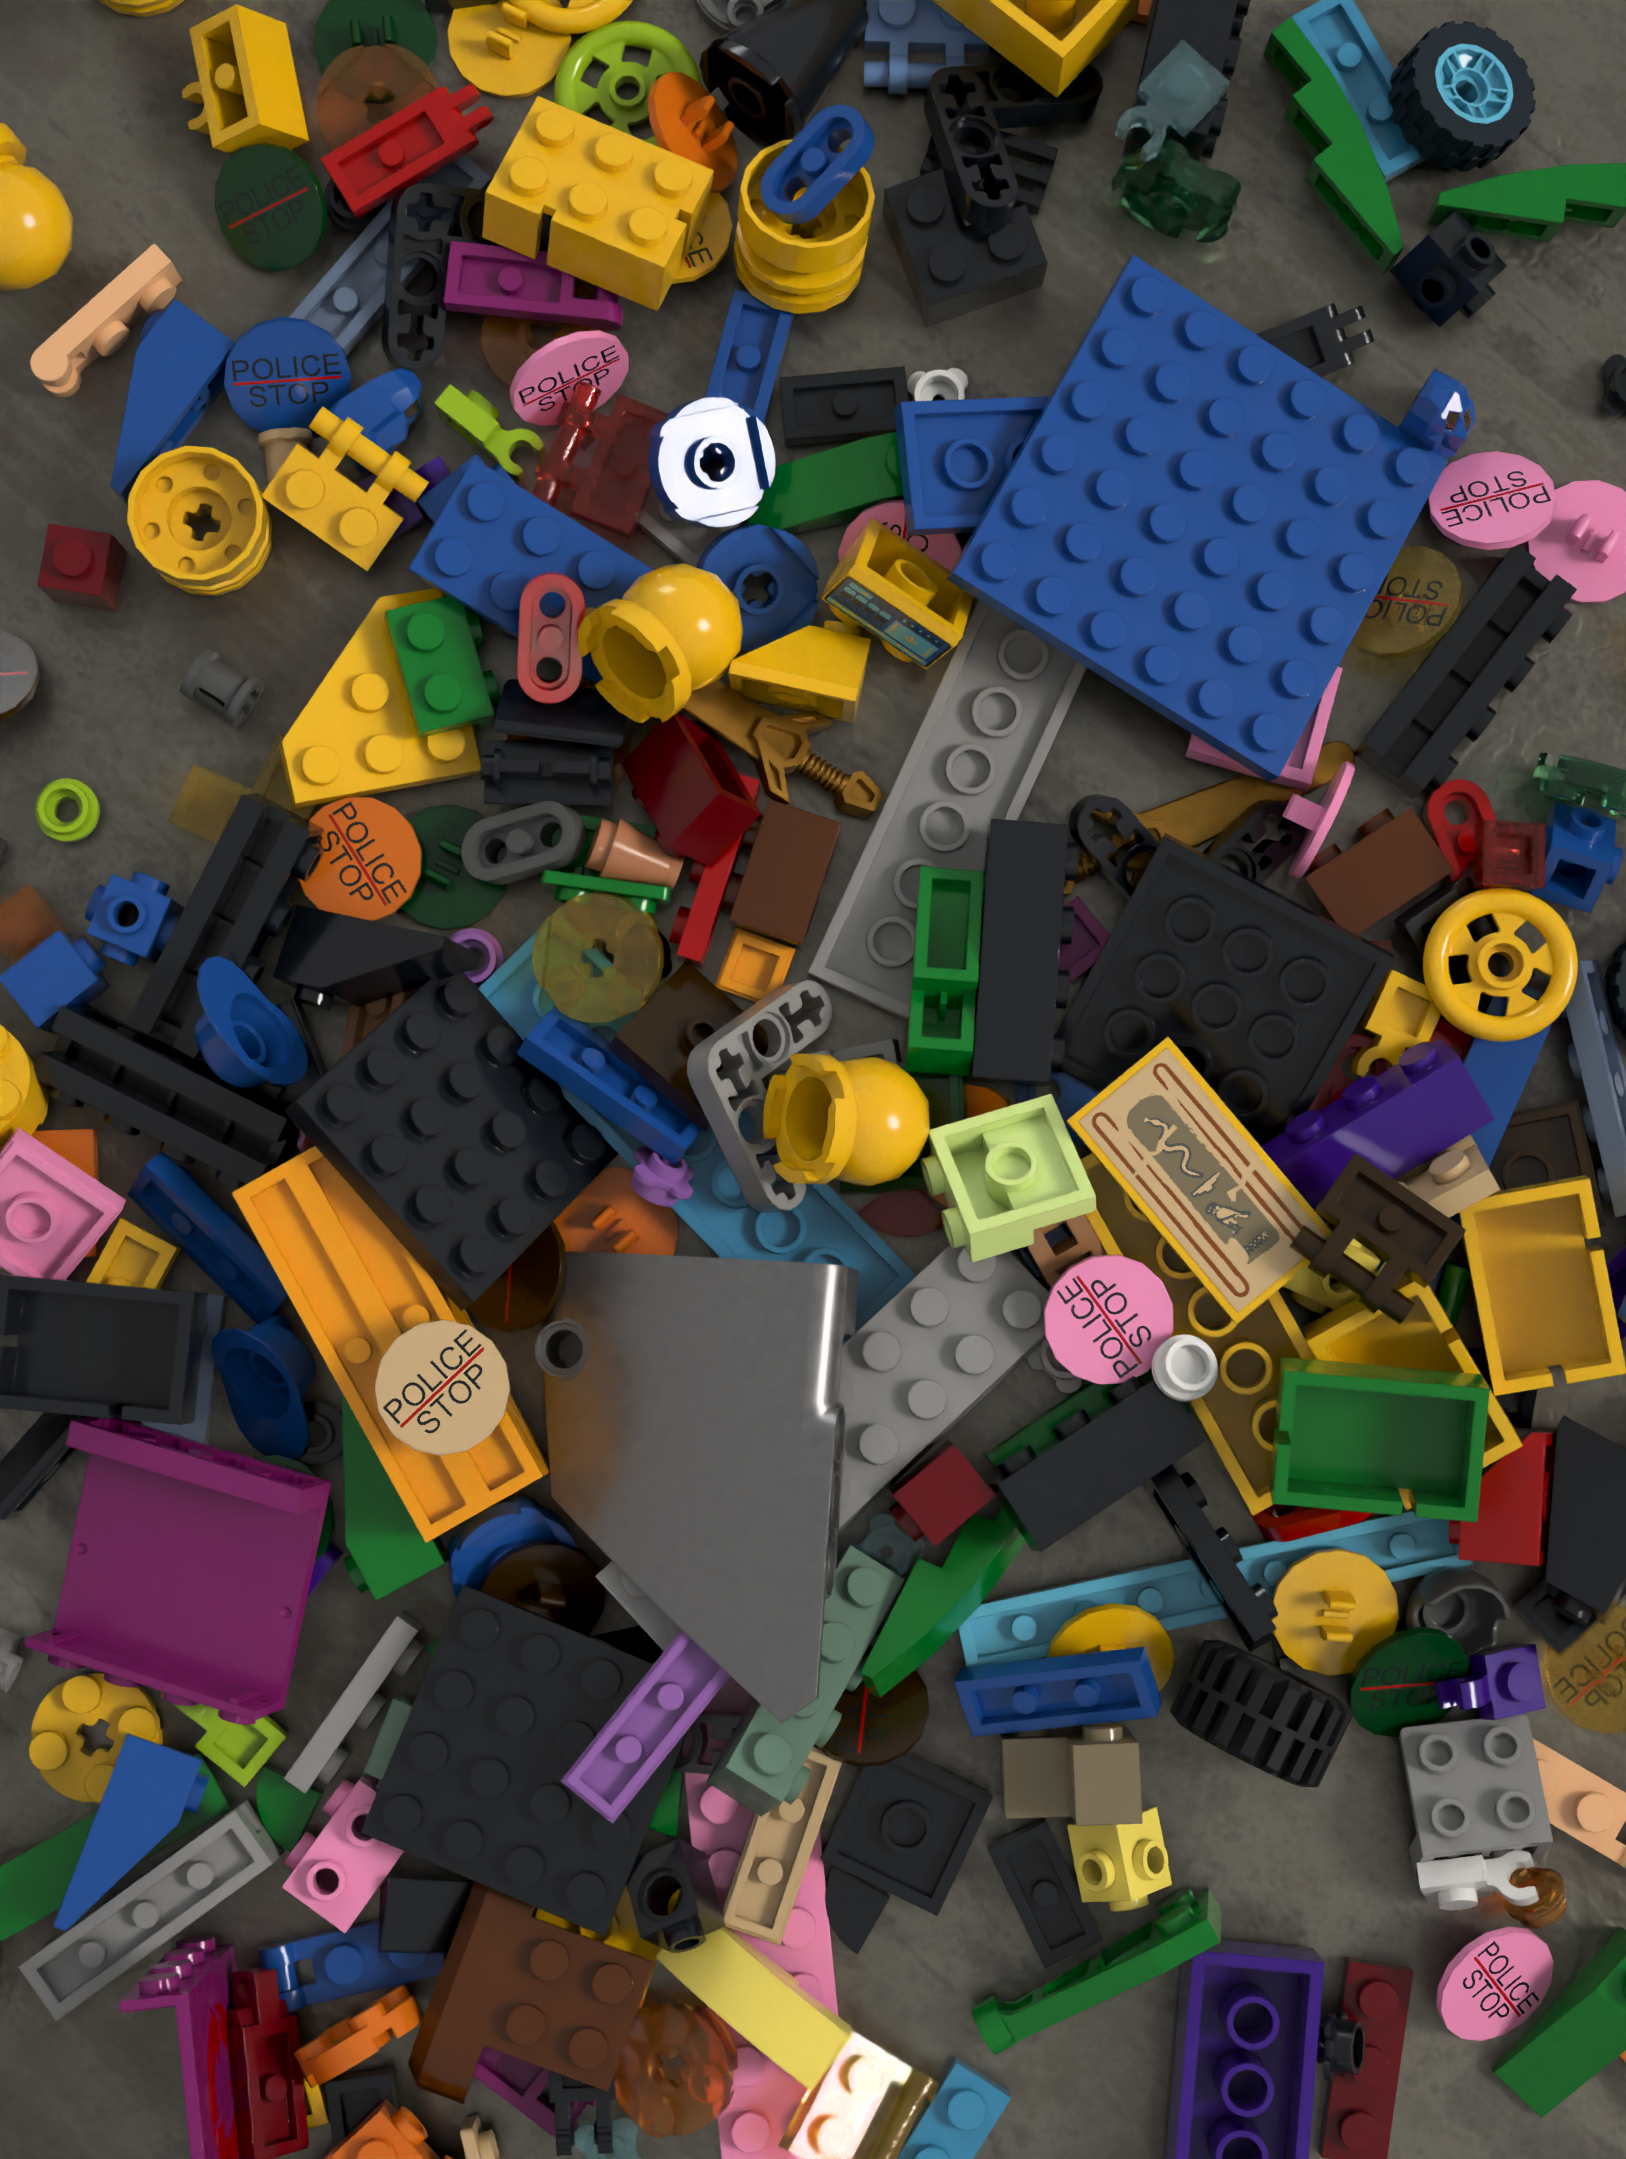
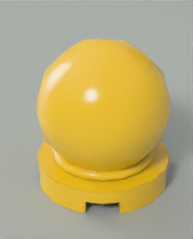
M0 123V290L14 291L31 288L58 273L72 250L73 216L61 190L36 168L23 165L26 160L27 148L5 123Z
M685 563L665 565L639 576L626 591L622 600L613 599L584 617L578 629V651L581 658L590 652L594 665L603 678L595 684V687L618 712L638 723H644L650 717L660 718L662 722H665L684 708L691 696V691L719 680L730 666L731 660L739 653L743 637L739 602L716 574Z
M793 1054L789 1057L792 1064L786 1074L773 1075L770 1080L764 1101L763 1135L764 1139H775L777 1152L782 1162L774 1164L773 1167L776 1173L788 1183L826 1184L835 1178L836 1180L855 1185L872 1186L898 1179L920 1158L930 1132L929 1101L914 1078L896 1063L876 1057H861L839 1062L831 1055Z

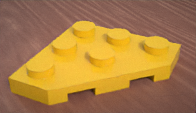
M431 588L378 598L279 746L293 808L338 801L345 797H360L479 775L481 772V762L472 725L418 738L384 618L385 612L388 610L442 598V592Z

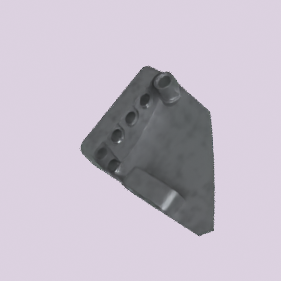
M566 1252L567 1271L562 1293L549 1315L544 1318L543 1329L538 1334L534 1346L535 1359L544 1371L546 1424L552 1498L664 1613L780 1723H784L819 1697L825 1599H829L832 1594L836 1572L845 1442V1410L843 1404L839 1403L844 1334L855 1336L859 1270L841 1265L650 1254ZM575 1333L582 1342L583 1352L577 1364L567 1368L559 1358L558 1349L560 1342L565 1336Z

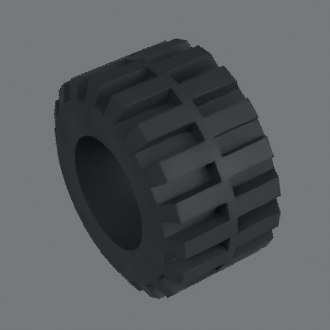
M1221 1640L1203 1641L1170 1709L1177 1722L1194 1735L1266 1773L1300 1787H1319L1353 1716L1345 1704L1331 1694L1266 1660Z

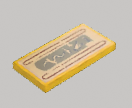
M1169 1037L1165 1038L1066 1121L1235 1324L1242 1321L1310 1264L1309 1260L1289 1247L1304 1225L1325 1240L1332 1233L1329 1227Z

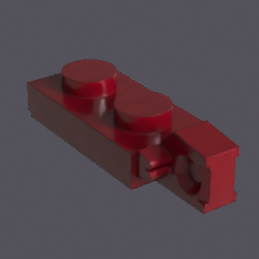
M251 1968L233 1972L232 2005L235 2009L229 2010L228 2024L230 2027H228L240 2159H272L308 2149L309 2136L303 2073L294 2055V2052L300 2048L297 2015H289L285 1999H279L276 1969Z

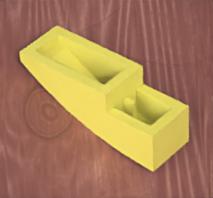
M723 1927L706 1934V1941L699 1947L689 1951L671 1953L663 1948L659 1949L655 1957L674 1976L739 2034L811 2092L852 2038L851 2026L800 1988L797 1979L728 1927Z

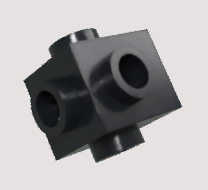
M1456 210L1398 262L1390 272L1411 295L1415 305L1421 311L1427 313L1440 328L1457 311H1460L1468 319L1496 294L1489 283L1507 265L1495 253L1491 242L1484 235L1478 233L1464 216Z

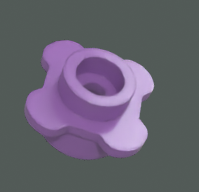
M642 1146L636 1149L633 1156L638 1161V1165L635 1166L632 1172L631 1186L638 1195L653 1204L664 1207L674 1206L679 1199L686 1200L692 1196L694 1190L689 1185V1181L692 1179L694 1171L683 1158L674 1165L651 1148Z

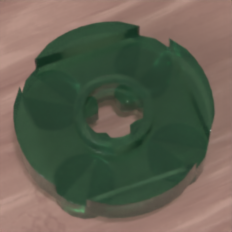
M1168 138L1155 139L1151 149L1139 148L1127 152L1123 156L1111 183L1113 191L1118 187L1123 191L1119 204L1140 223L1161 234L1177 239L1182 228L1200 231L1196 242L1204 243L1218 241L1227 234L1238 209L1237 198L1241 191V184L1235 177L1223 171L1211 170L1202 163L1189 158V151L1182 144Z
M1539 753L1532 779L1539 783L1537 791L1546 794L1545 799L1575 808L1583 807L1585 798L1601 802L1600 807L1607 809L1608 815L1626 820V770L1561 754L1557 767H1555L1556 761L1548 753Z

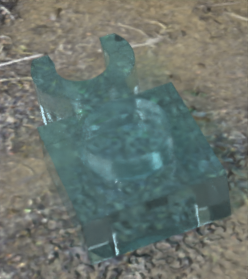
M1182 39L1139 85L1137 96L1147 105L1135 106L1125 111L1118 121L1115 136L1121 140L1134 127L1147 129L1151 139L1145 143L1140 153V158L1147 162L1160 152L1166 136V129L1170 125L1185 137L1225 95L1230 81Z

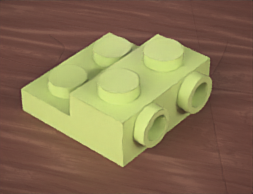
M1052 1094L930 1129L928 1137L929 1157L921 1159L924 1180L931 1196L944 1194L949 1209L943 1210L941 1215L948 1241L953 1249L965 1246L971 1263L1034 1244L1035 1229L1096 1211V1195Z

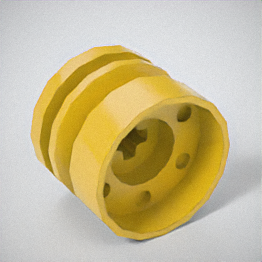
M793 139L782 140L761 150L745 168L740 188L737 213L738 223L733 250L737 277L753 297L773 309L795 314L822 312L845 301L859 284L864 265L875 194L870 175L862 167L814 219L798 225L784 223L765 205L760 191L765 171L793 141ZM838 147L837 153L842 152L844 149ZM807 187L797 191L793 201L801 197L807 190Z
M183 446L160 454L140 471L129 493L127 523L136 548L168 584L190 595L220 596L241 589L261 572L272 550L274 523L267 502L261 497L262 492L259 490L257 483L237 459L215 448ZM207 514H211V517L220 529L218 533L207 532L204 540L199 541V537L191 526L193 522L204 523Z

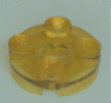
M593 893L574 897L567 901L566 904L560 906L553 915L547 917L539 927L534 940L532 963L534 975L540 987L545 988L548 997L557 1004L554 1006L564 1015L578 1021L604 1023L619 1020L632 1012H636L649 1001L662 976L664 951L662 940L657 931V924L651 915L642 911L626 898L613 894ZM597 939L606 942V950L614 955L613 966L605 967L602 977L593 975V965L583 962L584 950L594 949Z

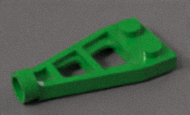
M1209 1887L1196 1895H1193L1189 1888L1171 1895L1157 1906L1160 1916L1070 1967L1015 2002L1001 2001L997 1995H994L972 2007L973 2019L988 2048L994 2055H998L1020 2043V2040L1153 1979L1221 1943L1222 1910Z

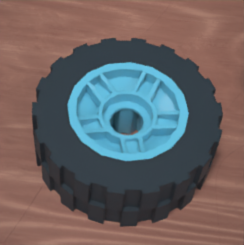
M1455 21L1445 22L1438 29L1435 26L1429 30L1397 64L1398 67L1392 73L1389 82L1392 83V88L1388 92L1389 104H1392L1393 108L1391 115L1395 125H1399L1403 132L1402 137L1408 145L1412 144L1419 151L1418 154L1426 160H1433L1438 163L1439 167L1445 169L1457 168L1459 172L1470 171L1474 167L1484 168L1506 151L1528 128L1532 121L1530 115L1535 111L1536 100L1533 99V91L1535 90L1533 78H1530L1526 69L1528 66L1524 59L1519 58L1513 50L1515 47L1507 40L1504 41L1498 37L1492 29L1478 27L1474 22L1464 21L1462 24H1455Z

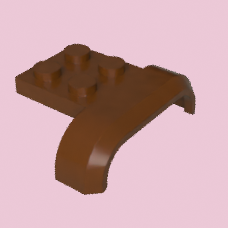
M474 1881L408 2062L417 2087L464 2104L473 2082V2076L483 2047L486 2046L608 2092L655 1961L534 1917L532 1914L535 1906Z

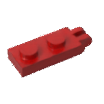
M474 84L467 85L453 94H450L445 86L439 87L320 158L323 167L355 219L393 198L400 190L418 183L478 145L479 140L475 133L488 126L494 120V116L488 106L479 107L466 116L462 114V111L474 105L481 98Z

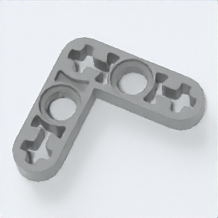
M804 980L776 988L696 1045L690 1052L687 1061V1075L690 1085L740 1189L750 1206L761 1213L791 1210L801 1203L806 1192V1184L788 1183L776 1173L773 1167L774 1164L782 1161L777 1152L775 1139H764L763 1109L767 1091L761 1079L787 1061L791 1055L798 1053L821 1036L829 1027L832 1019L830 998L825 989L815 981ZM803 1007V1011L798 1016L799 1021L788 1023L784 1016L792 1015ZM757 1023L765 1029L768 1036V1049L764 1056L756 1050L753 1043V1029ZM722 1064L723 1069L717 1075L716 1069ZM738 1095V1098L728 1100L729 1097ZM744 1109L750 1113L755 1124V1135L750 1143L743 1138L739 1129V1118ZM765 1152V1155L756 1157L757 1154ZM776 1178H777V1182H776V1183L773 1185V1187H772L771 1184H772V1183L776 1180Z

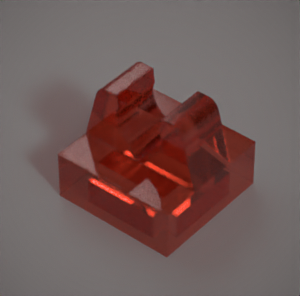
M1483 820L1474 824V888H1510L1536 891L1545 887V823Z

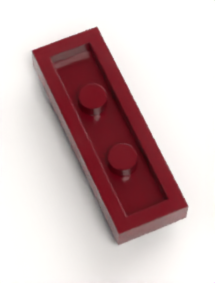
M1345 1957L1338 2010H1346L1349 2020H1359L1363 2023L1366 2039L1363 2067L1358 2075L1345 2074L1344 2077L1336 2076L1334 2082L1327 2081L1318 2144V2153L1322 2158L1387 2159L1413 1971L1408 1966Z

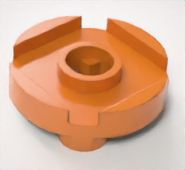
M405 1984L371 2003L369 2008L356 2016L351 2014L321 2032L319 2037L294 2052L299 2062L298 2066L310 2088L315 2087L317 2084L321 2085L378 2052L379 2048L388 2043L394 2034L398 2039L423 2021L424 2013L414 1995H410Z

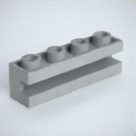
M247 1799L38 1950L18 1968L55 2021H58L271 1866L284 1851L267 1832L260 1816Z

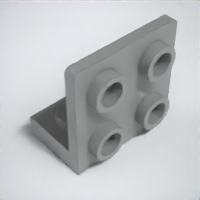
M1525 1714L1498 1720H1483L1481 1718L1412 1726L1401 1730L1399 1740L1417 1833L1409 1847L1414 1874H1418V1862L1482 1855L1484 1859H1492L1515 1850L1529 1852L1533 1860L1543 1858L1553 1843V1837L1530 1722Z

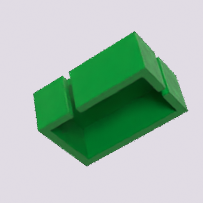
M1280 1357L1275 1413L1278 1429L1274 1428L1269 1480L1272 1504L1402 1516L1403 1501L1398 1488L1410 1489L1409 1501L1415 1517L1477 1523L1490 1388L1481 1374Z

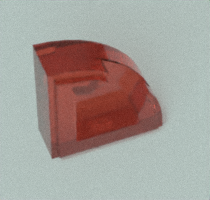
M922 1191L882 1193L858 1212L859 1216L873 1228L897 1237H918L932 1233L944 1226L942 1215Z

